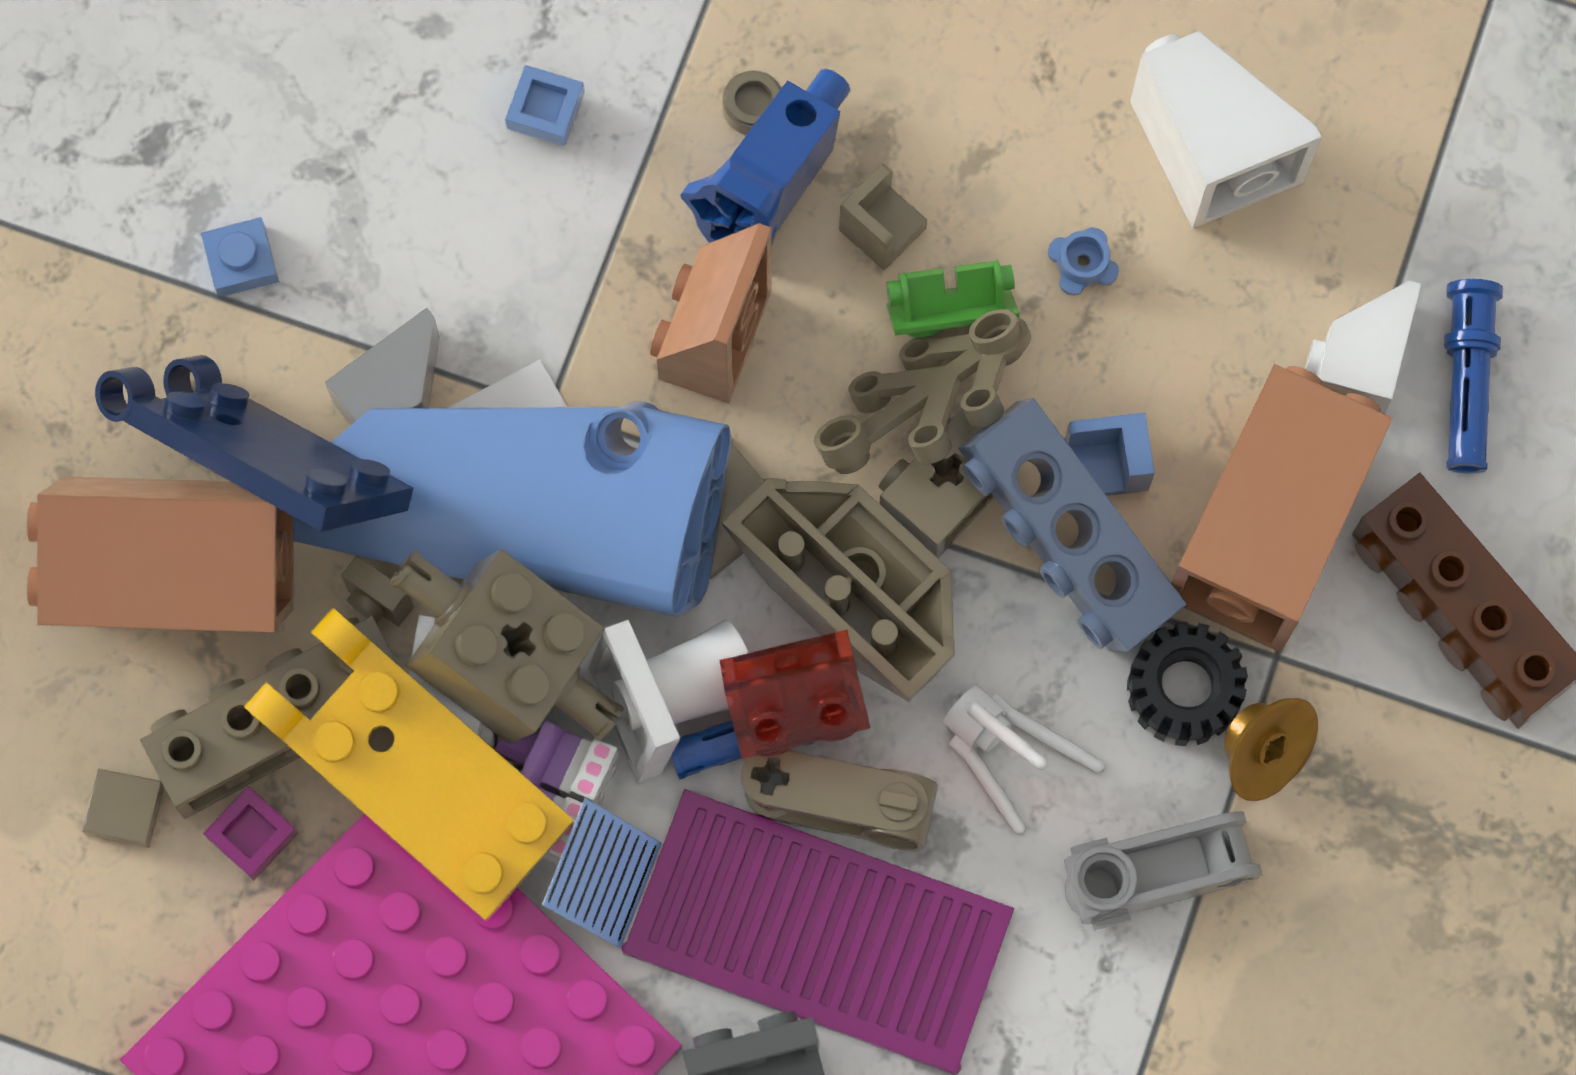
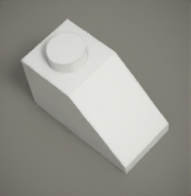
M1409 280L1333 321L1324 341L1313 339L1304 369L1317 375L1322 381V386L1344 396L1347 393H1356L1373 400L1381 407V413L1385 414L1393 398L1421 283Z

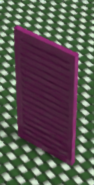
M684 789L631 931L621 949L624 955L783 1013L796 1011L797 1018L799 1019L813 1017L814 1024L956 1075L961 1071L960 1061L1014 908Z

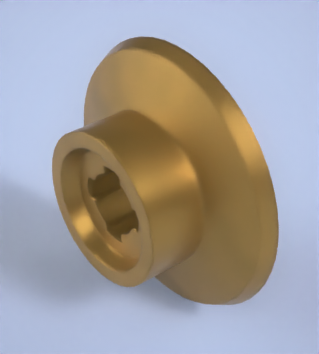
M1284 698L1269 705L1254 703L1243 709L1231 722L1226 732L1224 749L1227 756L1230 757V781L1239 797L1248 801H1259L1269 798L1281 791L1302 770L1313 750L1318 733L1317 713L1308 701L1300 698Z

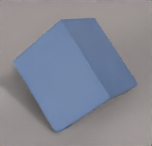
M1145 412L1077 420L1069 423L1065 441L1106 496L1149 491L1155 471Z

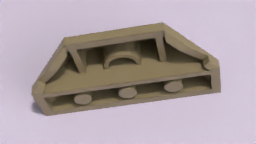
M767 478L722 522L724 529L774 592L860 673L904 700L910 702L954 657L951 570L859 484L786 481V479Z

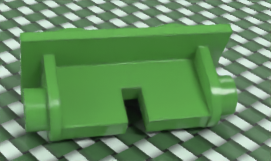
M993 260L990 262L954 266L956 288L945 289L942 268L898 273V280L886 282L889 301L887 303V310L895 336L907 334L912 337L921 338L933 336L939 333L941 329L962 326L971 327L973 322L980 316L997 309L1010 310L1015 313L1017 318H1020L1011 290L1015 289L1012 265L1000 266L998 260Z

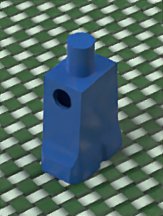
M821 69L806 91L787 80L730 158L712 175L691 182L685 187L680 197L693 212L699 230L709 243L760 223L771 227L772 247L778 229L833 151L841 112L838 108L851 90L848 82L841 75L829 69Z

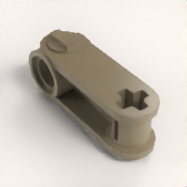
M764 748L754 752L746 760L741 773L745 797L749 807L758 816L777 822L865 839L893 849L921 851L925 848L938 784L925 776L896 769H877L779 748ZM772 773L781 774L784 785H777L773 795L763 794L761 783H768Z

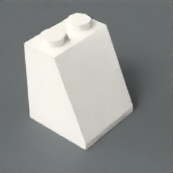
M1197 31L1182 38L1178 34L1164 36L1151 43L1141 56L1130 103L1192 229L1304 183L1322 138L1317 127L1203 33Z

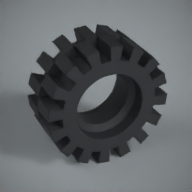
M1188 622L1176 623L1172 630H1167L1166 626L1157 630L1151 640L1146 639L1141 645L1130 668L1127 690H1130L1128 703L1131 712L1137 710L1140 715L1137 722L1144 730L1148 726L1156 731L1154 737L1163 742L1166 737L1176 739L1175 745L1187 746L1188 742L1196 740L1197 745L1208 742L1211 736L1215 734L1219 736L1227 729L1245 700L1247 692L1245 682L1248 679L1247 667L1241 668L1240 660L1243 656L1238 647L1232 650L1228 647L1226 643L1229 637L1221 631L1217 637L1208 633L1209 625L1199 623L1196 629L1188 628ZM1182 661L1193 662L1201 666L1211 680V694L1209 698L1202 704L1194 707H1183L1172 702L1165 694L1162 685L1163 673L1168 667Z

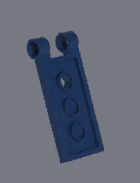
M197 355L171 361L167 365L163 376V385L167 396L162 399L155 396L152 379L146 371L139 367H128L104 372L96 383V402L100 412L108 420L113 422L124 421L320 532L406 512L409 509L414 487L390 475V469L387 466L373 460L358 458L249 398V392L244 388L222 383L219 367L208 356ZM190 372H192L195 379V392L190 383ZM123 384L127 391L128 403L124 399Z

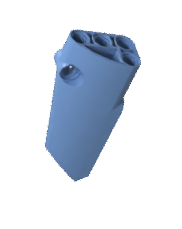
M634 401L624 406L373 408L368 410L331 443L360 459L373 460L384 464L390 469V475L414 487L408 511L323 532L294 517V542L401 565L412 551L418 550L425 559L448 576L464 580L476 563L503 549L555 590L678 617L702 601L709 584L729 459L731 430L727 424L660 411L655 405L646 401ZM624 418L631 420L638 427L640 443L637 449L629 446L622 437L621 425Z

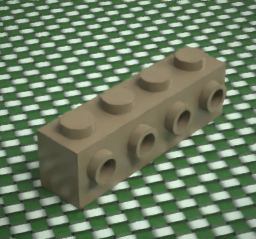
M372 616L361 622L358 618L347 619L399 665ZM323 643L305 652H302L300 648L291 649L273 658L266 665L268 671L246 683L243 679L227 682L209 695V703L188 714L186 710L171 712L154 722L150 727L152 733L139 740L174 807L184 819H187L300 758L294 750L244 707L266 682L311 720L354 670Z

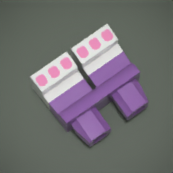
M547 720L544 721L541 729L538 728L535 733L511 744L500 737L495 749L505 760L523 767L520 773L574 821H576L584 798L598 806L601 805L620 763L618 747L597 741L594 738L593 741L564 731L558 725ZM574 824L543 859L558 866Z

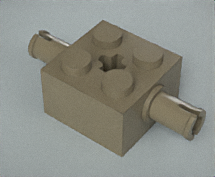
M503 549L476 563L461 585L425 559L418 550L412 551L399 566V569L402 571L400 573L396 572L393 575L390 584L398 587L436 616L434 626L406 667L509 744L535 733L549 711L554 707L591 733L592 737L597 741L602 740L612 730L616 723L611 719L613 717L619 719L624 707L612 701L579 675L581 671L579 666L605 627ZM507 643H508V645H509L508 651L510 652L511 657H509V656L503 651V650L505 649Z

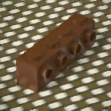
M1421 472L1360 519L1352 533V536L1357 540L1355 548L1360 558L1372 571L1376 573L1383 571L1399 589L1396 595L1404 610L1414 620L1418 622L1425 620L1441 639L1438 641V645L1445 658L1459 671H1464L1465 669L1469 671L1483 688L1480 691L1483 701L1499 719L1503 721L1510 719L1516 728L1519 729L1576 684V652Z

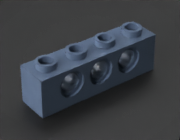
M1034 398L1016 401L1003 412L998 421L982 428L958 447L968 461L963 465V470L968 479L983 495L987 496L992 493L1006 512L1001 517V520L1009 534L1023 547L1030 544L1044 563L1039 568L1043 579L1059 597L1065 598L1067 595L1082 614L1077 619L1081 630L1096 647L1103 649L1106 646L1109 651L1129 652L1187 605ZM1025 461L1034 464L1040 473V486L1032 496L1026 495L1020 489L1017 482L1018 470ZM1065 512L1072 515L1078 525L1077 539L1070 547L1064 546L1056 535V523ZM1104 563L1112 568L1116 576L1115 589L1107 598L1099 595L1094 585L1095 573Z

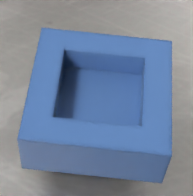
M525 65L505 118L506 128L565 146L585 93L584 82Z
M262 217L201 233L215 291L219 298L279 282Z

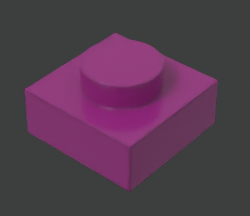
M247 786L203 834L254 881L295 838L298 831L253 789Z

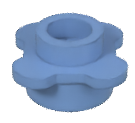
M1091 227L1085 231H1077L1066 239L1058 237L1049 245L1048 257L1051 261L1057 263L1061 274L1059 286L1068 295H1079L1084 287L1097 283L1105 286L1111 285L1118 277L1119 267L1110 260L1107 235L1101 229ZM1080 257H1086L1089 260V264L1081 266L1077 260Z

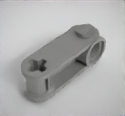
M1244 811L1225 813L1109 843L1107 838L1076 845L1070 848L1072 855L1063 860L1068 874L1065 883L1066 899L1071 909L1080 916L1082 924H1092L1094 931L1131 921L1130 914L1251 882L1263 876L1260 864L1252 863L1242 826L1247 823ZM1091 870H1102L1110 874L1116 882V895L1105 899L1092 895L1085 885V873Z

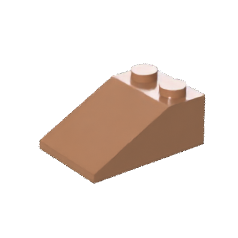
M759 223L701 246L693 266L682 265L672 293V299L679 301L671 322L661 320L651 345L650 355L657 357L659 380L726 403L730 402L771 295V227Z

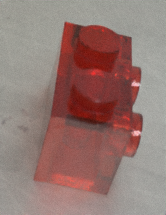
M848 630L720 660L724 692L742 759L756 755L776 756L788 751L791 747L819 740L839 741L850 737L857 731L871 728Z

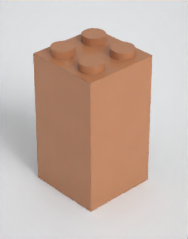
M1274 364L1171 582L1187 604L1183 608L1281 653L1303 614L1393 418L1381 413V407L1363 395L1347 393L1344 396L1322 386L1321 379L1304 368L1289 366L1285 369Z
M64 476L37 494V502H31L29 505L27 535L30 542H37V567H31L29 570L27 599L29 606H37V625L274 633L293 611L294 517L231 481Z

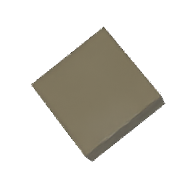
M98 768L82 831L87 836L149 848L164 785L160 780Z

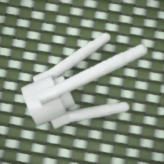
M974 685L958 699L943 721L955 733L948 745L965 759L997 809L1005 817L1013 831L1018 834L1024 832L1025 824L975 750L978 746L987 753L1000 741H1003L1036 768H1046V758L1010 729L1013 724L1094 772L1101 773L1105 768L1104 763L1098 758L1014 709L997 693L991 697L978 685Z

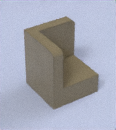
M884 163L877 167L840 204L839 231L883 270L927 228V219L891 188L893 171Z

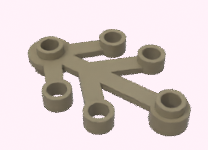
M993 310L976 319L969 329V334L937 339L917 337L907 342L899 353L906 371L886 374L871 371L856 377L849 385L848 390L857 409L862 413L878 412L863 423L855 416H840L825 423L814 437L815 446L825 465L835 469L840 474H850L860 470L869 461L871 444L921 409H923L919 424L909 434L908 443L918 462L932 464L942 460L952 449V443L945 427L958 388L963 380L975 372L976 375L972 389L962 396L960 407L969 425L972 427L983 428L998 421L1003 415L1004 407L997 394V390L1005 366L1017 361L1031 341V332L1026 322L1017 318L1015 313L1010 310ZM954 359L945 366H941L942 360ZM902 395L887 405L891 396Z

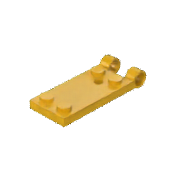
M332 608L311 633L353 669L354 672L311 720L267 682L244 707L485 921H488L575 821L381 651L354 625ZM379 727H387L394 734V744L385 752L373 750L369 742L371 733Z

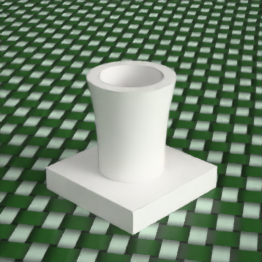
M629 620L604 628L588 667L597 689L612 701L624 707L621 717L619 719L613 717L611 720L616 723L614 729L638 783L662 774L680 740L675 727L676 724L719 711L756 705L759 700L758 681L751 657L740 634L728 620H723L695 638L648 659L643 654Z

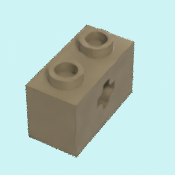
M962 409L952 419L948 418L945 430L951 440L952 449L945 458L932 464H922L917 461L916 457L910 464L906 460L901 459L887 472L878 486L883 491L880 495L879 504L937 558L948 549L994 499L992 493L985 496L978 491L963 470V465L968 461L958 447L982 428L970 426ZM951 471L957 474L956 485L947 481L938 488L934 484L935 473L942 477H945Z

